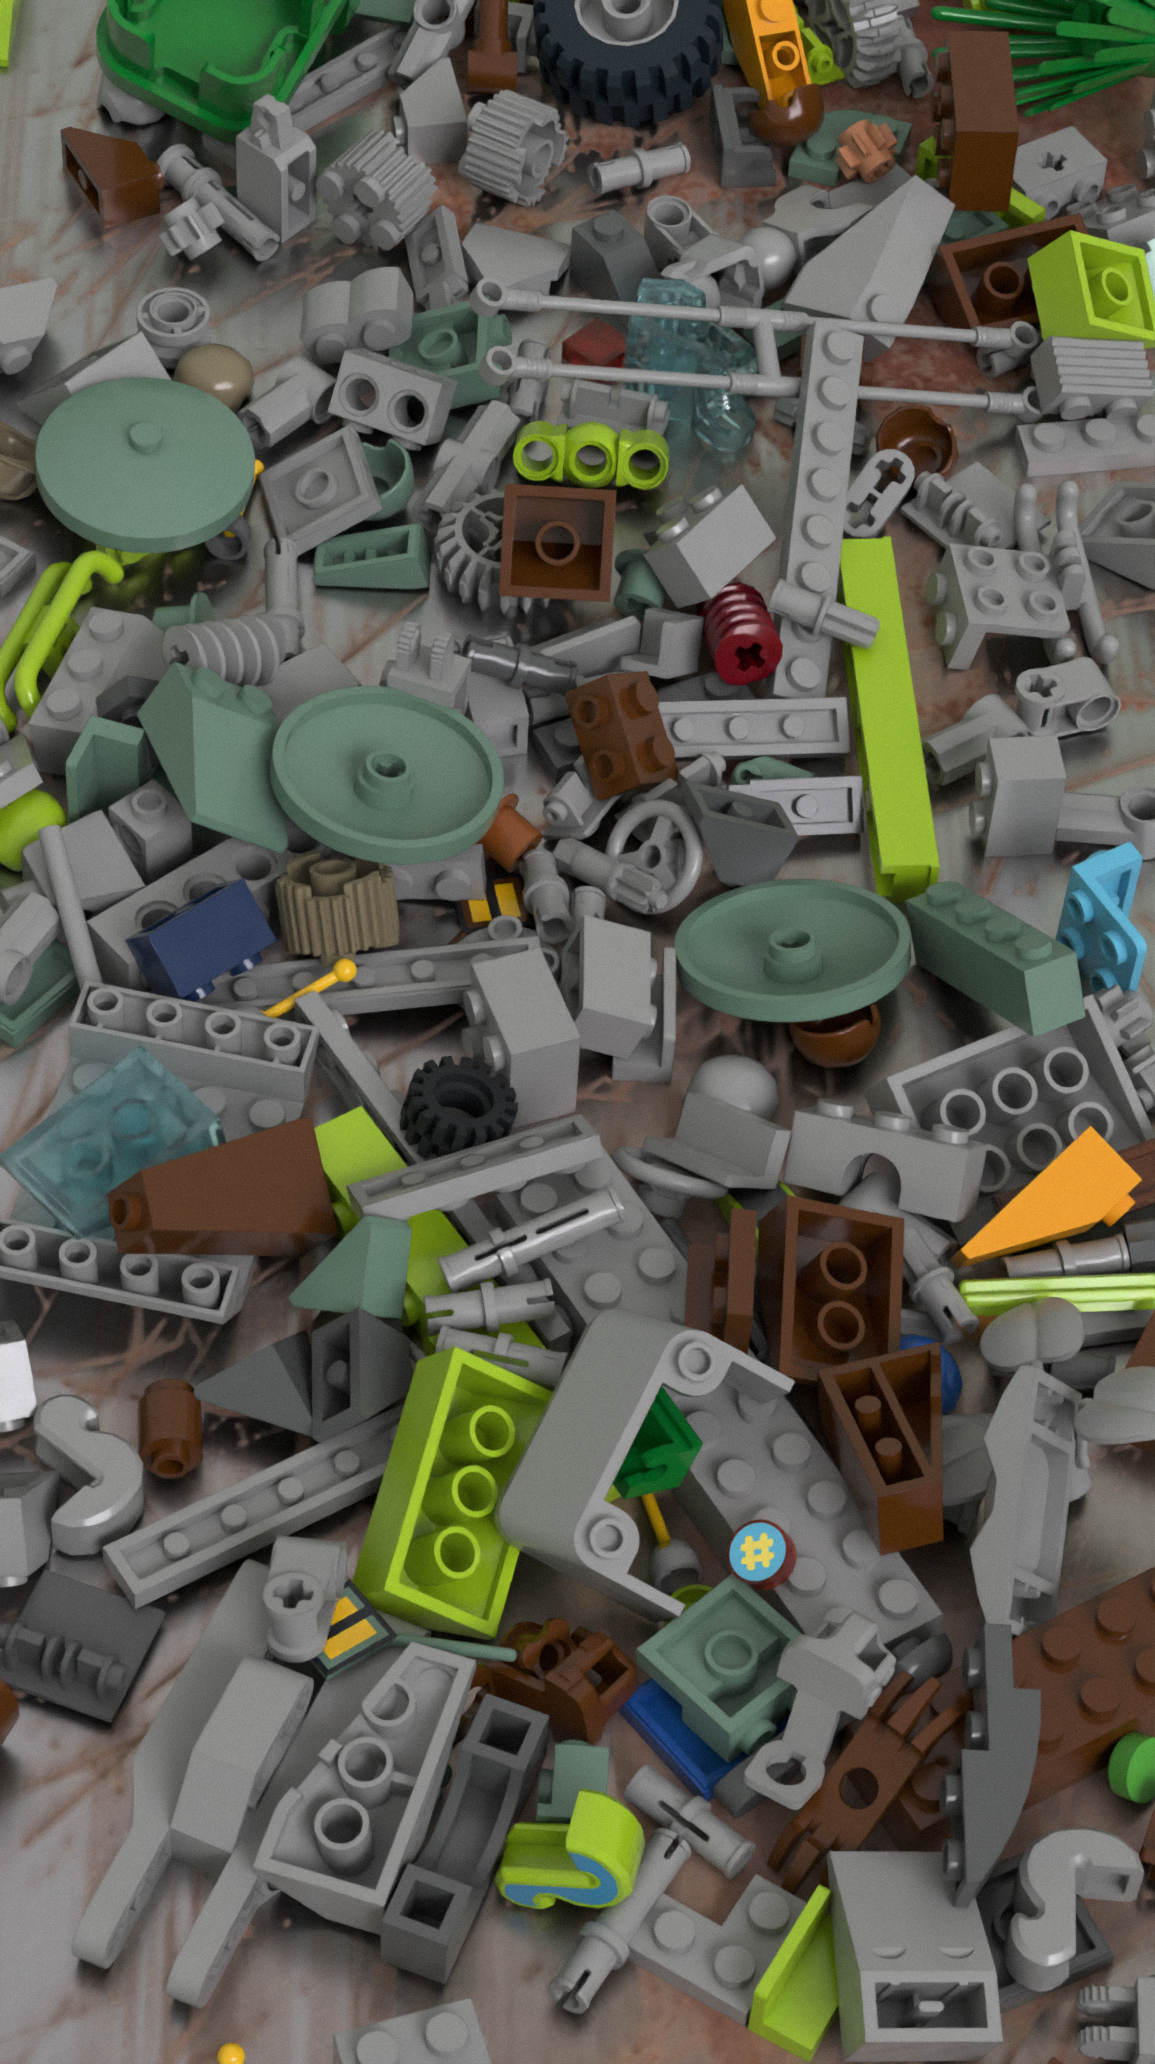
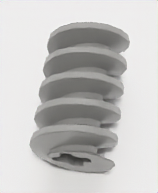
M272 614L243 615L237 618L229 617L218 621L207 620L202 623L193 622L182 626L174 625L166 628L162 638L161 652L167 669L171 667L173 662H177L196 670L199 667L208 668L218 674L224 681L240 687L246 684L265 686L272 683L277 676L279 665L286 658L288 635L282 623Z

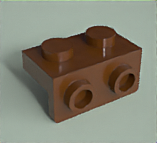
M647 671L608 674L566 692V703L597 800H607L630 790L654 788L668 778H671L673 781L678 780L675 750L667 737L658 708V695L650 682Z

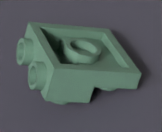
M488 295V296H484L486 299H488L489 301H491L489 295ZM468 300L413 314L411 337L402 344L390 348L389 357L457 380L458 383L450 408L454 409L500 397L501 385L494 386L484 381L479 373V363L492 347L511 345L512 332L505 314L498 315L497 313L492 317L480 316L473 311ZM492 361L496 368L503 370L500 364ZM412 396L409 399L408 403L420 400L417 397Z
M733 1573L681 1613L680 1617H676L636 1649V1664L682 1705V1721L729 1763L742 1752H745L748 1756L752 1755L772 1740L777 1733L776 1724L791 1713L797 1689L794 1685L776 1675L782 1651L790 1641L803 1634Z

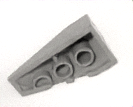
M411 1642L361 1703L362 1709L336 1740L331 1738L318 1754L319 1761L296 1789L291 1787L278 1802L252 1866L253 1872L325 1919L381 1935V1921L408 1863H416L419 1859L476 1670V1660Z

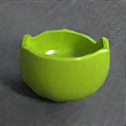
M33 788L0 809L1 864L13 871H22L21 851L26 845L39 840L38 830L50 825H60L61 828L69 825L65 810L51 794Z

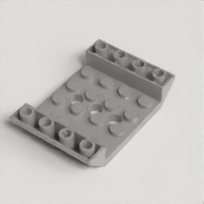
M85 980L68 1025L70 1044L68 1064L9 1219L0 1217V1278L225 1324L241 1311L259 1256L119 1253L114 1228L109 1221L107 1193L140 1170L304 1118L319 1039V1027ZM94 1161L106 1163L111 1167L110 1170L99 1176H89L80 1171L82 1166Z

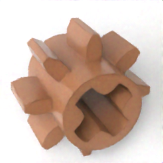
M864 119L848 127L838 138L841 148L837 152L840 156L835 161L848 180L857 175L858 178L862 177L865 183H872L885 176L896 164L893 155L897 151L894 147L899 141L886 123L877 127L875 123L871 124L868 119Z

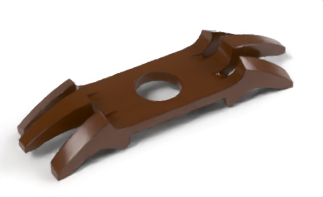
M903 1670L885 1688L873 1706L869 1707L864 1722L823 1779L821 1787L809 1799L800 1813L788 1822L770 1854L767 1865L774 1872H778L804 1833L809 1831L812 1834L808 1839H804L784 1878L781 1886L782 1889L795 1895L815 1866L830 1849L833 1851H862L860 1848L912 1774L923 1766L933 1747L963 1715L953 1706H949L911 1741L912 1745L907 1742L919 1718L943 1683L933 1676L929 1678L887 1721L888 1727L883 1724L885 1718L911 1685L914 1677ZM857 1768L869 1770L878 1782V1794L875 1801L863 1809H855L849 1806L841 1792L843 1779L850 1771ZM826 1863L818 1885L820 1884L829 1889L828 1865Z

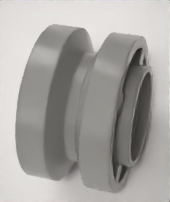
M168 287L147 294L139 302L136 309L137 332H143L164 368H176L179 359L186 352L202 344H211L210 308L207 301L198 293L185 288Z

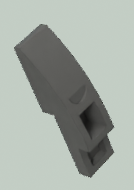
M984 1623L974 1647H966L963 1654L962 1684L964 1689H973L974 1711H968L966 1714L964 1726L965 1749L961 1750L951 1774L943 1773L939 1790L940 1813L942 1816H951V1839H945L943 1843L941 1870L943 1881L953 1882L954 1907L968 1908L987 1882L1017 1824L1029 1792L1037 1758L1041 1726V1689L1014 1688L1011 1625Z

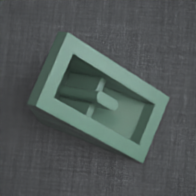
M365 1215L288 1297L293 1307L348 1313L360 1307L373 1316L402 1319L412 1229L407 1221Z

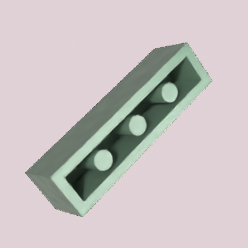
M944 881L935 883L926 889V893L905 900L915 961L919 966L1033 1037L1086 1017L1076 951L958 882Z

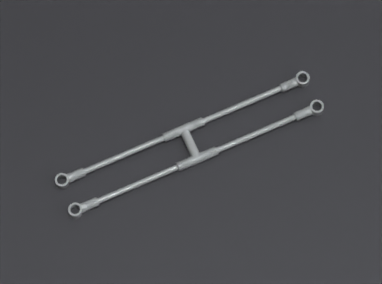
M491 277L480 280L469 296L471 308L475 313L483 317H492L500 309L539 312L540 309L705 321L714 322L718 327L752 329L759 374L729 372L726 376L560 364L552 363L548 358L515 356L506 347L494 346L488 350L479 363L480 376L484 381L494 386L503 385L509 378L549 380L551 377L725 389L726 393L799 399L801 377L781 376L774 331L804 333L815 320L856 334L969 342L973 347L1003 349L1009 356L1016 359L1024 358L1038 343L1037 331L1032 325L1024 321L1015 322L1009 329L974 326L972 329L811 317L805 312L718 305L715 309L575 298L542 295L538 290L505 288L500 281ZM483 293L489 295L493 301L486 299ZM492 361L500 364L503 370L496 368ZM859 386L857 399L982 408L984 412L1015 414L1018 419L1028 424L1036 423L1044 416L1041 411L1036 386L1026 388L1021 394L986 391L983 395Z

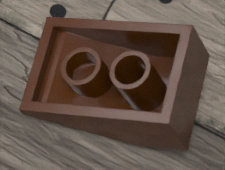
M787 1195L759 1220L756 1281L771 1364L774 1370L793 1379L797 1383L818 1386L817 1370L900 1351L904 1218Z

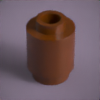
M161 1379L149 1384L144 1390V1396L137 1405L138 1454L143 1461V1468L161 1478L167 1479L185 1475L195 1469L203 1458L201 1401L196 1399L193 1394L194 1388L189 1383L179 1379Z

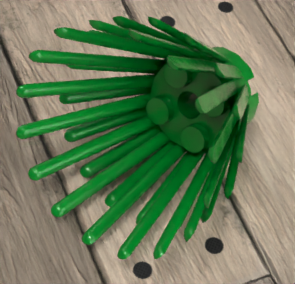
M985 0V5L990 9L1016 14L935 6L931 10L932 18L938 21L1057 34L1009 35L1011 58L1080 56L1012 68L1014 83L1083 72L1014 89L1016 105L1073 89L1071 92L1028 108L1023 114L1024 117L1046 110L1049 113L1135 76L1155 77V0ZM939 47L933 50V58L936 59L937 52H945L946 47Z

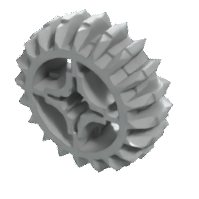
M805 0L809 9V15L806 19L810 22L811 30L822 44L828 45L833 51V61L845 74L844 79H840V83H849L854 89L861 86L867 88L879 84L881 80L888 79L889 75L896 73L897 63L901 61L902 54L899 47L903 45V39L899 33L902 23L898 20L896 10L898 5L894 4L893 0Z
M489 486L486 494L483 496L470 491L465 502L453 501L451 513L442 514L437 536L434 540L436 567L439 570V577L445 578L448 591L459 592L463 603L477 600L482 612L490 606L500 607L503 615L511 607H519L527 614L533 603L547 608L550 599L499 596L505 492H497L492 486Z

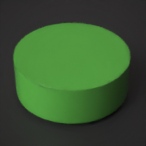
M1130 1732L1116 1744L1108 1764V1780L1111 1790L1115 1795L1141 1804L1147 1803L1155 1797V1737L1141 1732Z

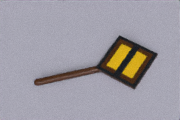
M516 873L486 877L485 900L454 901L461 931L447 945L457 944L469 934L488 927L489 923L498 916H514L521 921L523 927L536 929L534 916L528 912L523 902L522 892L525 883L522 875Z

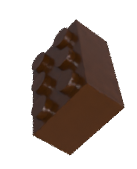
M948 31L945 52H937L935 61L936 83H942V85L939 86V92H932L931 122L940 123V125H935L934 156H943V158H938L937 189L946 190V198L955 204L953 211H1009L1019 135L1009 33Z

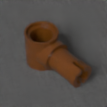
M480 0L478 39L473 41V49H468L467 94L499 95V92L501 90L505 91V89L516 92L517 50H512L513 43L508 40V0Z

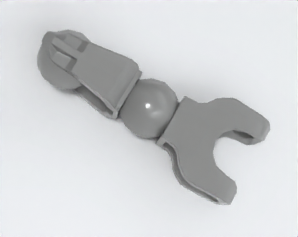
M812 185L800 186L780 196L774 204V215L762 221L763 226L746 231L737 242L712 233L684 251L679 262L666 266L660 274L665 278L658 286L656 304L715 309L718 305L761 308L762 297H764L765 292L780 288L792 274L798 275L804 264L875 207L858 202L843 208L831 209L828 191ZM725 268V276L720 280L718 287L716 279L710 274ZM661 318L673 328L670 342L686 346L697 336L708 331L720 333L731 328L718 327L714 322Z

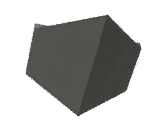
M306 1329L263 1348L195 1385L193 1394L196 1399L312 1437V1349Z

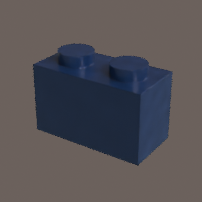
M244 878L216 885L125 939L154 994L196 1002L213 992L216 988L212 980L229 971L233 977L258 965L263 961L259 952L277 941Z

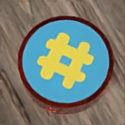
M758 1519L743 1524L734 1532L727 1546L726 1559L730 1571L737 1579L753 1589L769 1590L784 1583L791 1575L796 1564L797 1551L793 1539L785 1530L771 1521Z

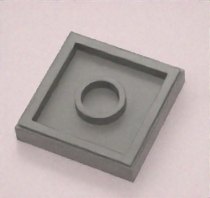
M350 424L258 475L280 550V538H288L297 544L298 556L383 509L360 437Z

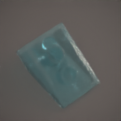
M139 1045L0 1154V1165L76 1240H79L112 1226L108 1215L107 1193L140 1170L226 1143V1138L220 1118L142 1045Z

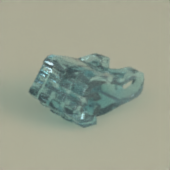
M643 278L638 288L637 303L706 308L705 292L683 279L662 280ZM629 316V333L624 341L625 357L622 363L623 368L726 376L729 372L759 374L755 349L734 332L731 327H718L714 322ZM623 382V389L651 395L654 393L659 394L660 400L669 402L668 410H671L670 421L686 426L717 450L727 452L746 447L754 438L756 415L746 404L742 394L726 393L725 389ZM722 415L724 419L738 429L729 430L722 427L717 422V418Z

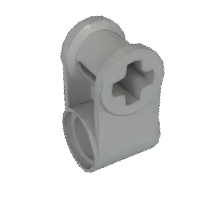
M663 195L651 200L647 206L643 237L646 240L655 264L662 271L666 266L679 262L684 251L713 233L721 236L715 230H712L682 198ZM725 268L713 274L717 276L725 274Z
M1078 657L1066 663L1029 669L1022 672L1017 677L1015 686L1018 703L1012 710L1033 731L1035 736L1057 735V737L1077 732L1095 731L1103 728L1118 715L1121 701L1094 660L1088 657Z
M280 1535L276 1538L271 1556L270 1571L263 1590V1606L268 1615L271 1616L267 1628V1647L271 1654L279 1660L290 1663L305 1662L315 1658L324 1650L337 1602L341 1600L346 1581L347 1546L345 1542Z

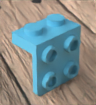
M1130 841L1111 850H1099L1093 853L1085 861L1072 866L1056 940L1076 951L1078 968L1089 981L1093 994L1103 988L1108 990L1116 984L1120 986L1122 992L1128 989L1137 992L1147 952V945L1143 936L1129 920L1143 861V856Z

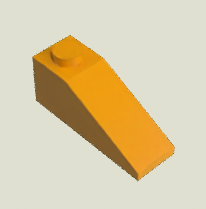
M1090 1126L954 1254L949 1261L956 1269L1086 1232L1100 1220L1108 1227H1111L1136 1203L1128 1193L1142 1179Z

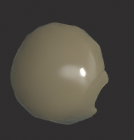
M216 343L202 344L186 352L179 359L173 381L193 386L210 394L225 404L236 415L245 398L251 399L255 382L250 361L233 347Z

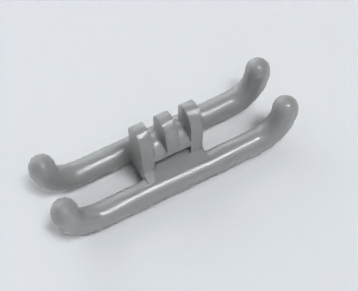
M1066 480L1059 485L1057 490L1056 522L1058 533L1053 538L1049 556L1052 558L1066 610H1078L1089 653L1096 663L1104 665L1114 661L1119 651V640L1114 635L1107 634L1078 524L1077 502L1079 486L1074 481ZM1024 483L1017 488L1014 499V525L1019 550L1043 553L1035 520L1037 490L1032 484ZM1066 637L1061 639L1042 638L1047 659L1052 665L1066 663L1074 659L1076 644L1072 639Z

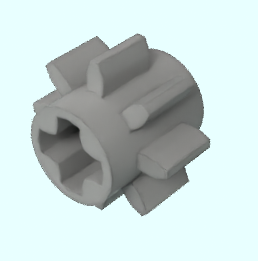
M192 197L162 217L169 229L160 234L159 237L171 256L183 250L189 261H192L222 241L215 229L224 224L225 221L213 202L201 208L195 197Z
M1116 984L1108 990L1103 988L1093 994L1121 1058L1124 1056L1129 1058L1145 1046L1150 1045L1151 1042L1143 1032L1153 1025V1013L1147 1001L1138 992L1131 989L1122 992L1120 986Z

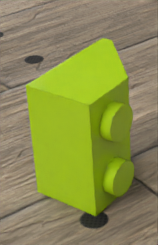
M1069 230L1027 258L1043 341L1048 336L1143 341V350L1155 347V300L1144 249Z

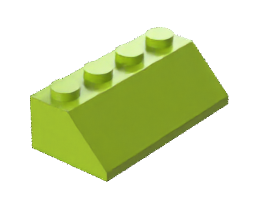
M456 1346L417 1361L352 1580L354 1585L375 1609L425 1629L485 1640L496 1638L520 1550L508 1544L498 1533L494 1520L495 1507L553 1393L552 1391Z

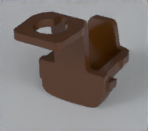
M578 1627L571 1634L577 1649L555 1670H551L544 1677V1681L499 1661L477 1664L470 1690L478 1686L482 1688L476 1693L470 1708L461 1716L454 1742L458 1741L469 1731L485 1694L488 1693L549 1715L552 1739L559 1743L565 1740H581L596 1746L601 1741L603 1729L608 1720L638 1688L637 1668L634 1662L618 1648L610 1637L599 1630L594 1633L584 1627ZM590 1669L601 1676L602 1682L596 1687L586 1676Z

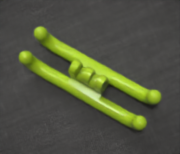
M92 550L82 553L73 564L66 561L51 564L37 581L0 648V719L6 726L8 733L15 730L18 725V718L9 707L5 697V687L14 669L16 668L14 690L18 703L25 714L31 719L42 699L37 688L38 673L42 668L51 679L53 678L79 631L80 626L70 614L79 597L91 591L93 584L90 578L91 575L97 573L109 584H118L123 579L124 571L122 566L109 554Z

